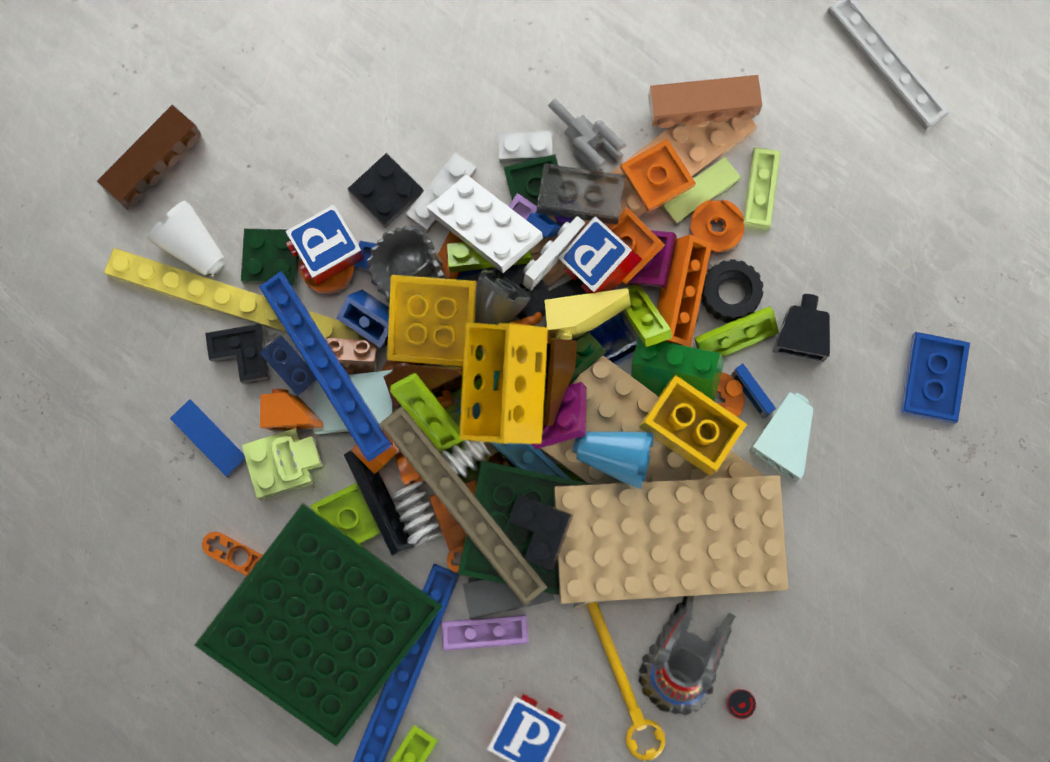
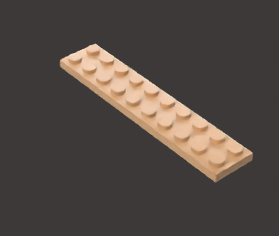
M730 118L721 123H715L713 120L702 121L697 125L675 124L626 161L668 139L690 175L694 178L757 129V125L752 119L741 120L740 118ZM621 165L573 200L581 208V219L585 222V227L595 216L608 227L627 207L639 219L648 213L621 171ZM559 236L543 238L531 249L532 260L537 261L542 255L540 252L546 243L550 240L554 242ZM561 260L542 279L548 289L567 275L564 271L566 265Z

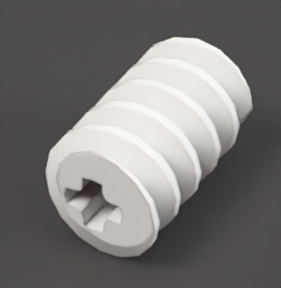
M463 440L461 442L462 448L454 445L451 447L453 454L443 450L441 452L442 457L456 474L460 473L467 478L469 477L467 467L476 472L478 471L476 461L487 462L486 455L491 456L482 441L470 442Z
M423 481L405 486L391 497L393 502H401L396 506V511L405 512L399 519L401 523H409L403 529L405 533H413L407 539L409 544H423L443 535V533H434L433 531L439 526V522H430V519L436 515L435 512H426L425 510L432 504L431 501H422V498L428 494L427 491H418L417 489L424 483Z

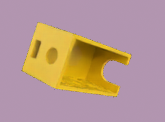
M466 323L460 440L542 444L547 327L499 323V325ZM478 345H481L484 351L481 361H478L475 356ZM494 371H500L497 391H493ZM477 374L482 378V385L479 390H476L474 387V378ZM475 403H478L480 406V415L477 419L472 415V408Z

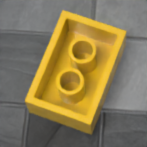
M675 375L668 382L639 428L645 432L654 433L656 440L707 475H711L719 469L747 424Z

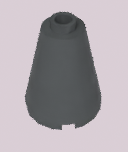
M486 269L482 270L477 281L475 323L492 325L510 323L529 303L530 297H526L528 293L505 276L502 279H497L494 277L496 272ZM478 345L476 350H478V348H482V346Z

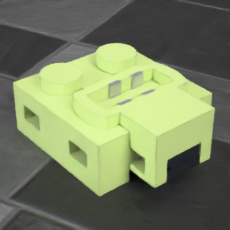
M296 428L242 445L255 494L260 501L313 485L314 480L310 470L323 466L316 440L312 436L301 439L300 432Z

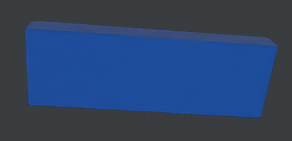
M191 399L170 417L176 426L227 478L246 461L244 453Z

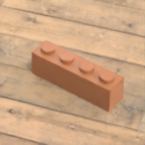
M758 75L651 85L648 95L652 126H659L660 128H670L680 123L697 125L702 121L713 120L715 123H721L730 118L749 120L759 116L763 105Z

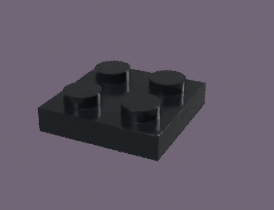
M387 153L347 188L348 192L384 228L389 226L424 192L423 188Z

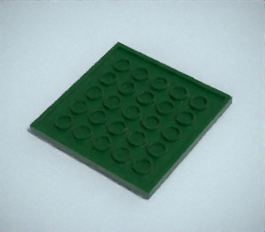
M302 503L201 634L194 646L337 746L443 606L312 508Z

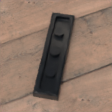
M351 450L345 453L344 457L391 555L400 554L414 548V544H409L407 541L410 536L403 530L405 525L400 522V515L395 509L394 502L379 471L374 474Z

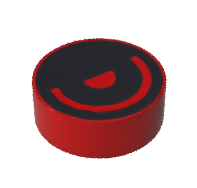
M737 689L728 695L726 708L733 717L746 719L755 712L756 700L749 691Z

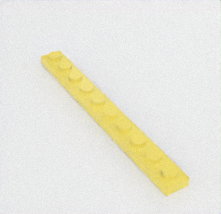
M113 248L104 271L107 276L288 334L265 296ZM308 311L325 338L367 340L339 320Z

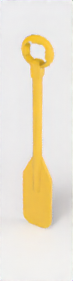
M598 602L589 604L587 608L632 721L625 739L627 748L631 755L637 759L644 761L653 760L662 753L665 747L664 731L656 722L644 719ZM646 725H651L655 728L653 731L655 739L660 740L657 750L654 748L646 750L645 755H641L636 752L638 746L636 740L631 739L634 730L640 731L645 729Z

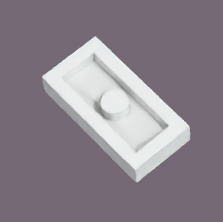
M552 131L498 133L499 162H523L553 155Z

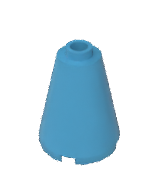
M586 432L585 436L575 438L573 453H577V460L636 489H642V482L645 481L651 458L649 447H653L654 433Z

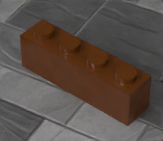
M171 105L97 182L108 194L128 210L131 206L137 205L141 201L143 194L160 181L162 174L168 168L175 166L180 160V156L198 142L201 133L189 118L174 105Z

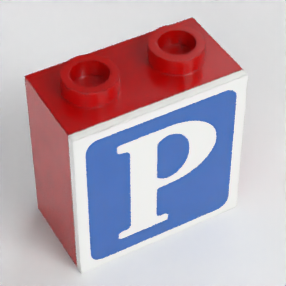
M334 204L286 231L290 238V241L286 243L294 257L300 255L304 262L299 265L307 280L313 278L316 285L365 259L360 247Z
M596 216L558 257L566 265L564 271L575 281L580 278L584 282L581 287L588 294L615 290L642 260L635 251Z
M522 694L521 698L515 696L487 750L509 762H548L567 725L561 721L564 715L549 707L546 712L537 708L538 701L525 694Z

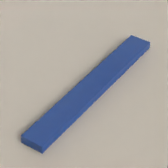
M280 271L260 285V290L366 460L370 462L393 446L285 274Z
M433 563L423 591L441 603L443 607L385 682L353 762H385L460 575L456 572Z

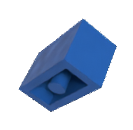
M363 289L347 295L336 319L378 347L382 348L388 345L389 307Z

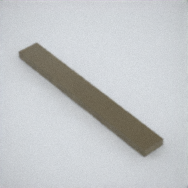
M401 406L379 424L380 427L520 601L527 605L547 588L545 583L405 409Z

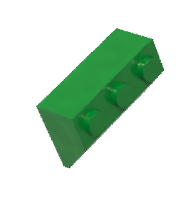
M639 337L632 360L631 377L659 397L668 382L676 375L715 401L724 360L721 354L717 352L663 341L646 347Z

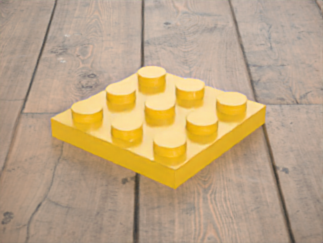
M391 275L387 360L463 366L466 323H475L477 281Z

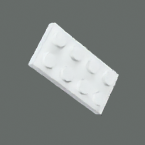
M465 175L427 207L428 213L502 273L543 239L540 230L468 175Z

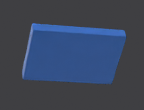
M920 332L913 333L900 413L953 424L958 423L970 342Z

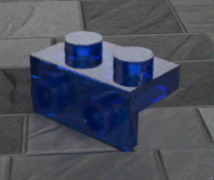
M621 312L589 331L606 350L603 356L613 363L634 352L636 349L637 341L625 325Z

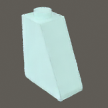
M789 392L749 450L795 482L802 478L805 470L814 408L809 405V400L799 393L792 394Z

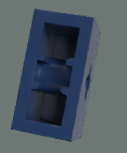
M282 335L277 336L259 352L297 396L316 381L308 365Z

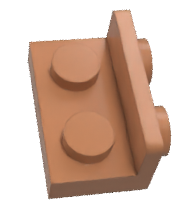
M325 338L348 375L377 372L376 353L378 346L371 341Z

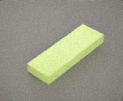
M753 148L744 209V226L765 230H769L771 227L781 151Z
M724 157L694 178L696 182L695 187L663 204L661 207L673 223L677 225L693 214L700 204L713 200L739 182L741 176Z

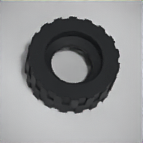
M736 259L724 260L718 265L715 264L705 276L702 291V303L707 308L706 311L709 314L711 313L715 319L723 320L726 323L754 313L764 293L762 291L764 285L763 281L761 282L760 274L754 270L753 266L747 265L744 261H736ZM726 279H737L744 285L745 297L741 302L728 304L720 298L719 286Z

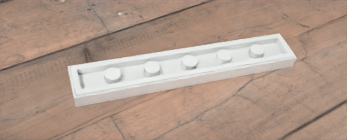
M838 0L828 7L827 12L926 130L948 115L950 111L856 0Z

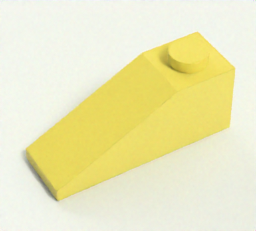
M628 288L545 300L549 337L564 340L579 338L587 331H591L631 306Z

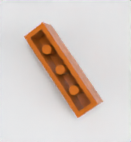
M692 235L676 239L666 288H661L657 304V310L670 327L672 338L663 342L691 347L712 247L711 243Z

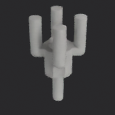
M557 99L550 102L548 107L568 126L564 134L576 146L573 156L596 179L603 175L604 171L601 167L606 162L595 151L599 146L615 162H618L623 157L620 150L624 148L625 143L603 121L597 120L592 124L584 115L574 118Z

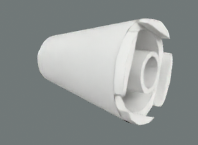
M182 201L166 214L168 217L162 223L159 221L147 236L151 243L205 276L209 273L214 276L224 266L222 262L224 259L223 253L191 204L186 201Z

